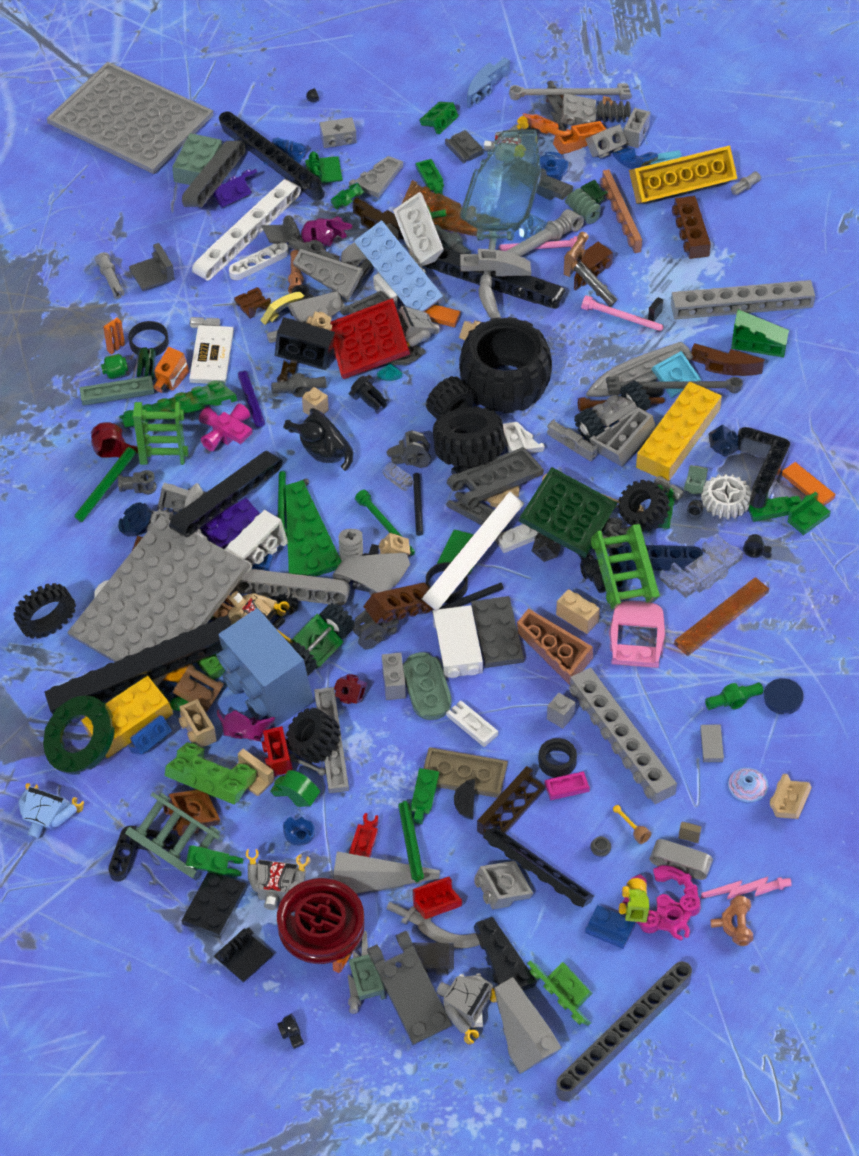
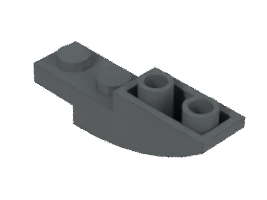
M520 160L510 168V172L521 183L548 200H552L554 197L563 200L573 192L572 185L547 176L545 169Z

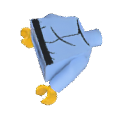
M30 783L25 785L26 790L18 801L22 819L31 823L28 835L38 839L43 828L53 831L73 814L79 813L84 809V801L77 804L78 798L76 797L72 799V804H69L70 802L65 798L39 790L37 784L33 788L30 786Z

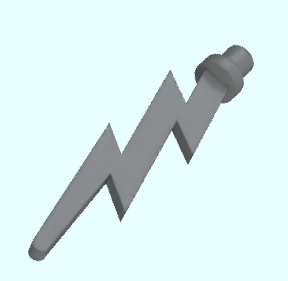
M364 931L362 937L361 956L368 954L366 931ZM353 951V958L360 957ZM348 975L350 992L348 1000L349 1012L356 1014L358 1007L361 1006V1000H359L354 979Z

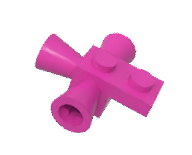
M238 403L230 415L223 412L219 416L209 406L205 407L199 415V422L212 426L213 431L201 437L203 446L209 451H214L220 441L229 445L234 440L241 445L252 434V428L242 423L250 418L249 410L244 405Z

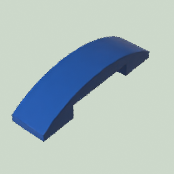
M629 147L612 152L618 162L630 169L648 165L658 158V153L653 152L638 156L635 153V149Z

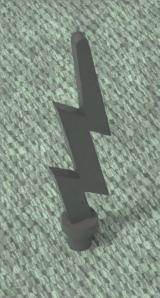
M553 81L547 82V88H557ZM546 95L554 112L550 113L555 123H558L559 130L566 131L563 123H560V106H562L560 95Z

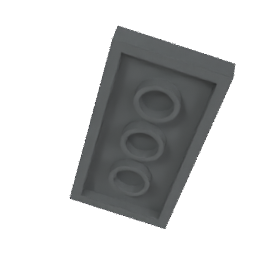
M510 597L471 601L485 668L524 663Z

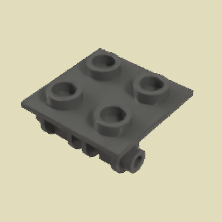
M290 215L284 217L283 225H262L269 243H289L291 237L303 241L300 231Z

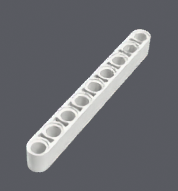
M509 492L428 590L422 600L437 611L524 505V502Z

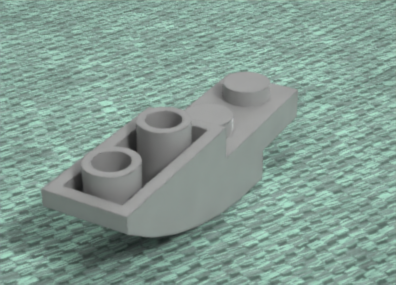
M478 249V254H460L461 271H496V276H531L530 261L509 252L494 249Z

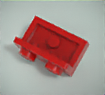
M449 876L413 889V906L424 919L462 907V899L452 889V879Z

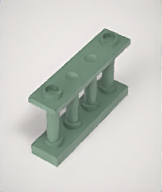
M152 792L151 796L157 800L140 827H136L135 830L129 827L125 834L196 881L200 873L194 868L186 867V863L179 860L181 857L179 854L197 827L208 833L199 846L208 849L214 838L220 842L224 840L219 836L221 832L213 826L207 828L170 804V798L160 792L157 795ZM165 805L174 812L156 839L153 838L150 841L145 837L147 835L146 831ZM180 816H182L191 823L173 850L170 849L167 852L162 849L164 846L162 843Z

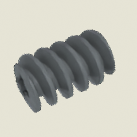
M600 101L596 107V121H599L600 117H602L603 122H605L608 117L609 121L612 122L613 117H615L616 122H619L620 117H622L623 122H625L626 118H629L631 115L629 101H626L625 106L623 101H620L618 106L616 101H613L612 106L609 101H606L605 106L603 101Z

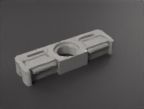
M555 419L547 425V434L589 461L597 457V445H592L570 428H565L555 422Z

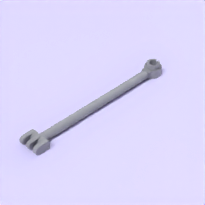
M618 83L617 88L524 89V87L513 85L509 90V96L512 100H518L524 97V95H564V93L571 95H619L620 100L632 98L627 83Z

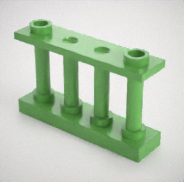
M134 402L133 419L140 465H147L148 457H151V455H180V463L184 465L185 457H188V446H185L182 426L184 410H180V402H176L175 412H146V410H143L142 402ZM146 419H175L176 424H148L145 421ZM148 431H177V436H150V434L146 433ZM150 443H178L179 448H151L148 445Z
M640 524L632 525L625 535L603 538L600 530L591 537V546L596 552L607 592L606 600L610 604L611 609H615L621 604L620 600L643 596L646 602L649 603L654 602L660 597ZM628 542L631 546L632 551L630 553L608 556L605 547L606 545ZM633 560L636 564L637 569L635 571L613 574L610 565L611 563ZM638 578L641 582V589L618 592L615 583Z

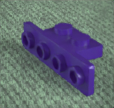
M248 169L239 177L233 176L229 178L227 183L219 185L211 197L215 196L222 209L250 196L252 192L246 181L255 177L258 172L257 169L252 171Z

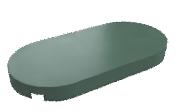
M425 652L410 655L403 664L405 685L414 712L426 720H437L444 717L446 712L451 709V695L440 661L435 656L432 657Z

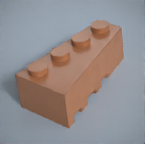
M529 608L517 622L518 634L569 685L570 677L582 672L593 659V646Z

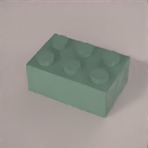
M190 133L172 166L174 182L190 185L220 149L222 140Z

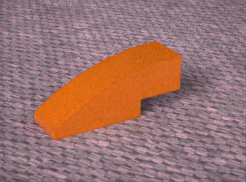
M601 121L571 126V135L566 137L555 136L553 145L560 154L570 153L588 146L585 138L606 130Z

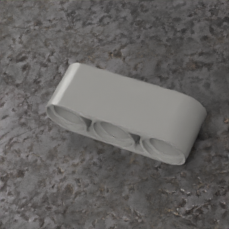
M664 839L656 841L649 858L651 863L656 866H671L686 874H690L692 878L698 880L707 878L713 862V858L704 852Z

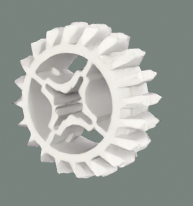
M725 473L722 477L719 474L716 478L711 477L710 481H706L705 486H703V493L701 494L703 507L706 508L707 512H712L713 516L719 515L720 519L726 517L728 520L731 516L736 519L737 515L742 516L749 508L750 486L747 485L746 481H741L740 477L734 478L733 474L727 476Z

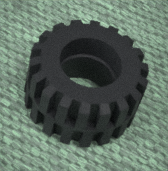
M451 376L439 382L432 389L426 400V408L438 419L449 410L453 411L455 408L461 409L467 406L472 407L475 401V393L459 377Z
M640 480V483L634 481L632 486L630 484L626 486L628 489L621 492L623 496L619 497L618 500L620 502L618 504L619 513L630 526L640 524L642 532L644 530L649 532L652 531V528H659L658 525L660 523L663 524L664 518L669 516L667 511H670L668 496L655 483L649 480L647 482ZM651 499L649 507L645 511L637 513L639 505L644 500Z
M312 707L311 709H304V712H299L298 716L292 719L293 722L289 724V731L286 733L288 737L286 743L291 752L309 763H319V761L326 760L327 756L330 757L332 751L336 750V745L340 741L338 737L341 735V731L335 719L320 709Z

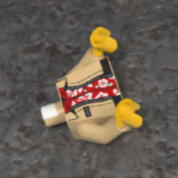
M236 591L229 597V600L235 606L229 611L228 616L232 624L258 608L270 620L275 614L274 609L277 610L278 615L284 616L286 611L281 608L289 609L290 606L287 602L277 604V601L258 594L241 596Z

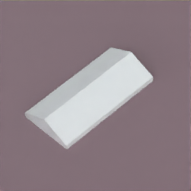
M419 192L393 211L409 254L418 266L421 267L435 262L444 249L424 197Z

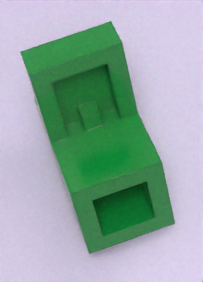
M288 770L285 776H280L275 780L270 792L274 797L288 796L297 807H311L320 790L305 775L297 771Z

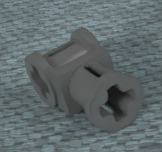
M150 470L133 473L131 477L119 475V492L134 489L135 493L147 495L154 493L157 488L154 482V473Z

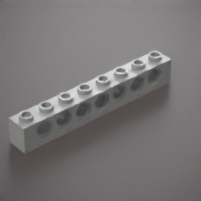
M811 280L672 292L671 309L674 320L734 315L737 314V309L746 313L813 308L815 293Z
M590 667L570 677L569 691L573 697L576 696L579 700L582 710L587 711L590 715L591 722L598 726L602 737L609 741L613 752L620 756L624 767L631 771L635 782L642 786L646 797L651 799L654 804H657L675 795L676 781Z

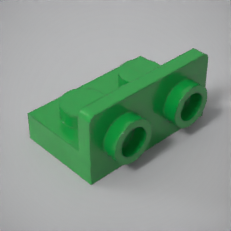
M438 102L419 121L422 126L434 127L436 134H441L459 115L453 102Z
M816 492L810 496H805L799 504L793 505L788 511L787 522L802 535H805L827 519L831 513L830 510L817 501L818 493Z

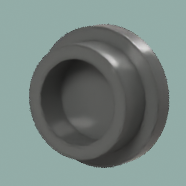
M600 836L591 842L590 848L594 855L603 857L610 853L611 843L607 838Z

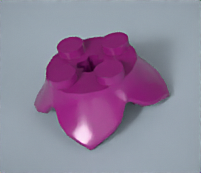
M217 710V716L223 727V736L235 739L244 738L261 742V738L264 735L263 731L267 730L275 721V717L256 720L254 717L248 718L237 710L227 715Z

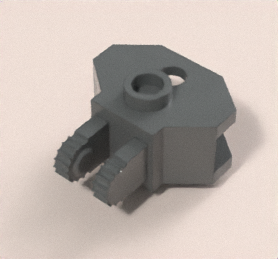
M413 430L405 432L403 439L399 441V445L389 448L386 452L395 465L405 463L407 466L413 465L422 468L428 466L431 459L428 453L430 449L429 442L423 433Z
M364 610L355 618L353 632L360 637L358 644L363 649H372L379 642L384 641L386 636L396 633L399 621L396 619L388 623L376 624L368 612Z

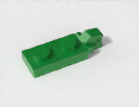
M432 159L415 163V168L429 191L433 190L436 198L442 197L443 178Z
M799 496L768 499L765 507L755 508L749 505L748 511L753 522L788 516L789 509L793 505L799 504L801 500Z
M419 768L411 803V811L415 812L414 823L423 824L424 815L430 814V811H432L439 771Z

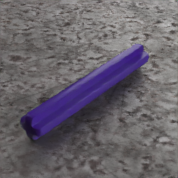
M245 370L239 371L238 378L255 426L258 428L263 427L265 420L248 373Z

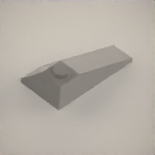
M512 977L494 988L499 1013L503 1022V1031L507 1040L508 1054L519 1074L555 1055L561 1049L560 1044L515 979Z

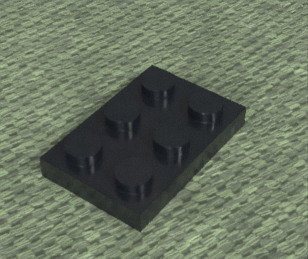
M208 872L181 920L182 925L220 939L247 889V884L221 874Z

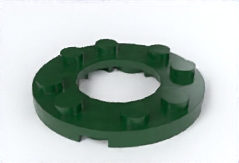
M77 696L66 701L55 710L45 727L43 739L45 756L55 769L66 774L77 775L86 769L91 770L102 761L111 747L115 728L112 727L113 715L109 707L97 698ZM86 716L93 725L91 740L81 751L70 753L64 748V730L69 723H72L73 719Z

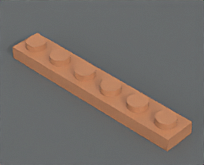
M603 170L600 184L602 188L608 191L606 198L611 202L612 211L616 212L617 221L622 225V232L627 236L629 247H632L634 253L641 252L642 238L610 170Z

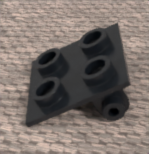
M249 927L242 929L214 955V958L243 983L274 955L252 936L254 932Z

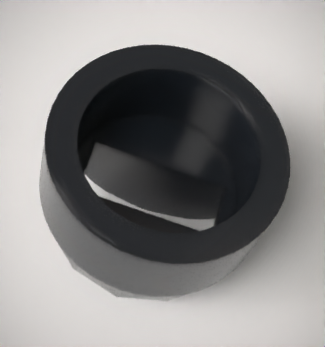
M315 88L307 92L306 98L308 101H319Z
M698 500L691 501L687 508L688 514L693 517H698L702 514V503Z

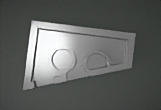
M338 291L287 303L295 320L306 323L308 317H312L315 311L323 312L331 317L345 307Z
M163 483L157 510L159 508L161 510L173 508V512H179L181 509H184L185 500L190 490L173 484Z

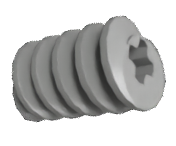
M345 529L340 532L338 538L341 561L362 556L363 535L360 530Z

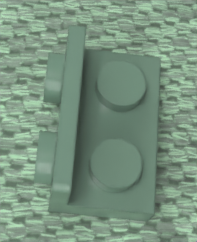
M369 955L349 959L359 1000L380 995L381 1000L386 999L385 987Z

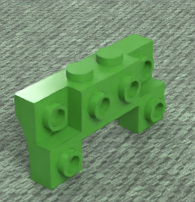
M187 742L177 750L176 758L166 765V777L233 805L241 799L246 789L256 781L257 770L241 763L230 770L204 759L205 749L194 743Z

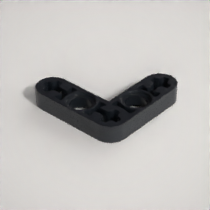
M126 826L120 833L108 868L110 878L114 881H123L128 876L137 848L150 851L131 837L129 840L130 844L127 843L128 835L125 832L129 827L135 830L137 826ZM148 829L145 837L152 836L156 839L160 831ZM169 833L162 843L164 844L162 849L167 852L170 849L173 850L179 841L178 837L175 834ZM170 841H172L173 844H171L170 847L166 845L169 844ZM122 850L130 852L126 857L119 856V852ZM119 863H121L122 871L115 873L119 868Z

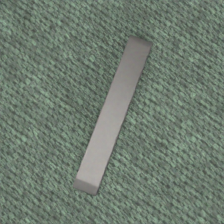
M251 569L242 577L231 592L238 591L242 594H258L266 597L278 596L286 592L287 598L290 594H293L291 598H298V601L322 604L334 603V605L338 604L341 606L346 604L351 587L348 582L343 580Z

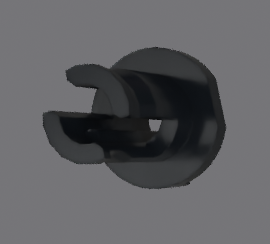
M363 375L353 383L349 395L354 400L361 398L369 407L375 410V413L379 414L381 406L385 409L389 404V400L385 399L382 393L372 385L374 378L371 375L366 377Z

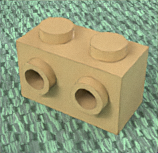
M568 589L558 599L556 615L582 632L588 634L599 622L600 608L596 604L582 598L578 593Z
M198 699L179 707L181 715L178 718L179 723L183 729H187V736L191 743H195L203 748L216 742L215 728Z

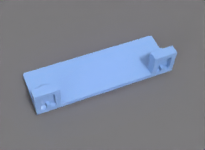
M382 220L354 241L406 307L424 312L436 303L439 306L446 304L440 291Z

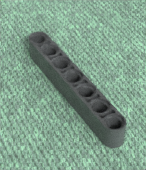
M225 141L183 193L182 204L184 207L204 206L245 154V143L243 141Z

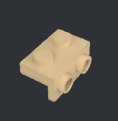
M783 774L777 783L774 795L770 799V807L775 816L799 819L812 788L810 783L791 781L788 774Z

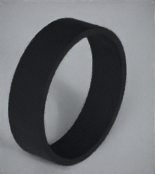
M144 321L132 327L128 337L130 348L135 354L138 355V351L141 348L134 345L132 339L136 334L144 330H156L165 336V340L159 346L152 348L155 350L156 356L163 353L168 347V332L162 324L155 321Z
M450 562L439 563L429 569L426 574V585L429 589L431 588L428 583L430 578L438 572L445 571L451 564ZM467 575L464 577L465 584L463 588L451 594L444 603L458 600L466 594L468 589Z

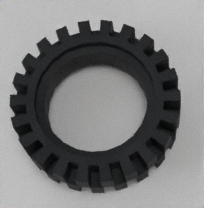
M48 583L45 584L44 588L39 586L37 587L38 591L35 592L33 589L30 591V596L26 594L23 597L25 601L20 600L18 602L19 606L15 607L16 612L13 613L16 624L26 637L34 639L36 636L38 639L41 638L42 634L44 637H47L48 632L56 633V628L62 629L61 624H67L69 622L67 618L71 619L73 617L72 613H75L74 607H76V604L66 587L62 586V584L52 583L50 586ZM52 602H59L56 608L48 615L40 619L31 620L34 613L41 607Z

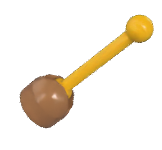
M619 805L613 807V811L618 813L634 829L633 836L639 844H644L649 840L651 832L646 827H637L621 811Z

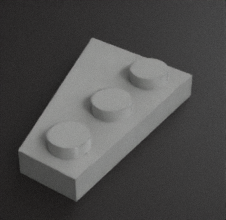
M387 156L375 164L373 169L360 174L358 179L349 181V186L358 182L364 193L379 198L403 167V161Z

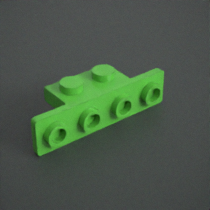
M530 960L527 963L532 968L530 973L539 980L541 978L545 982L543 987L551 995L555 993L559 997L557 1002L565 1010L567 1008L573 1013L571 1017L579 1025L583 1023L589 1026L591 1022L578 1009L593 994L589 988L564 962L547 976L536 963Z

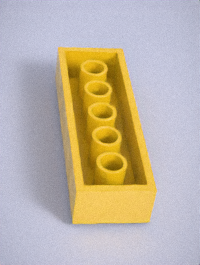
M730 145L629 170L636 204L737 179Z
M689 381L638 451L636 468L670 481L720 411L722 395Z

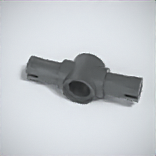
M434 225L443 248L462 254H471V251L463 246L462 238L457 232L450 233L444 231L439 225Z
M291 237L288 248L297 251L303 249L339 261L340 256L327 252L323 248V244L317 240L305 243Z
M301 373L291 375L287 381L271 383L272 394L288 392L289 394L293 393L295 397H303L313 387L326 388L325 376L309 378Z

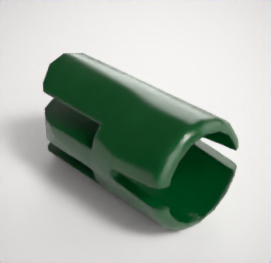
M147 347L139 349L137 360L138 378L141 375V371L142 377H147L150 368V376L152 380L154 379L156 356L154 349L150 348L149 354L147 353Z

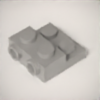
M564 93L560 123L579 125L595 122L597 112L596 100Z
M515 861L480 866L474 878L476 887L481 888L484 893V902L490 904L492 910L510 907L513 901L530 899L533 894Z

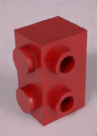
M283 726L264 730L265 741L261 742L264 753H268V758H265L266 765L273 770L274 776L283 775L288 770H293Z

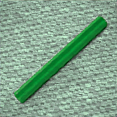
M130 447L125 450L74 516L79 522L84 521L135 456V450Z
M403 801L398 804L411 879L419 882L423 880L424 875L410 804L407 801Z

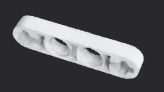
M287 243L272 244L233 263L229 267L230 278L232 280H241L286 258L289 254ZM265 255L270 256L269 259H263L262 257ZM248 263H255L256 265H254V266H248L247 264H248Z

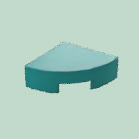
M389 363L377 372V377L385 381H394L402 378V372Z

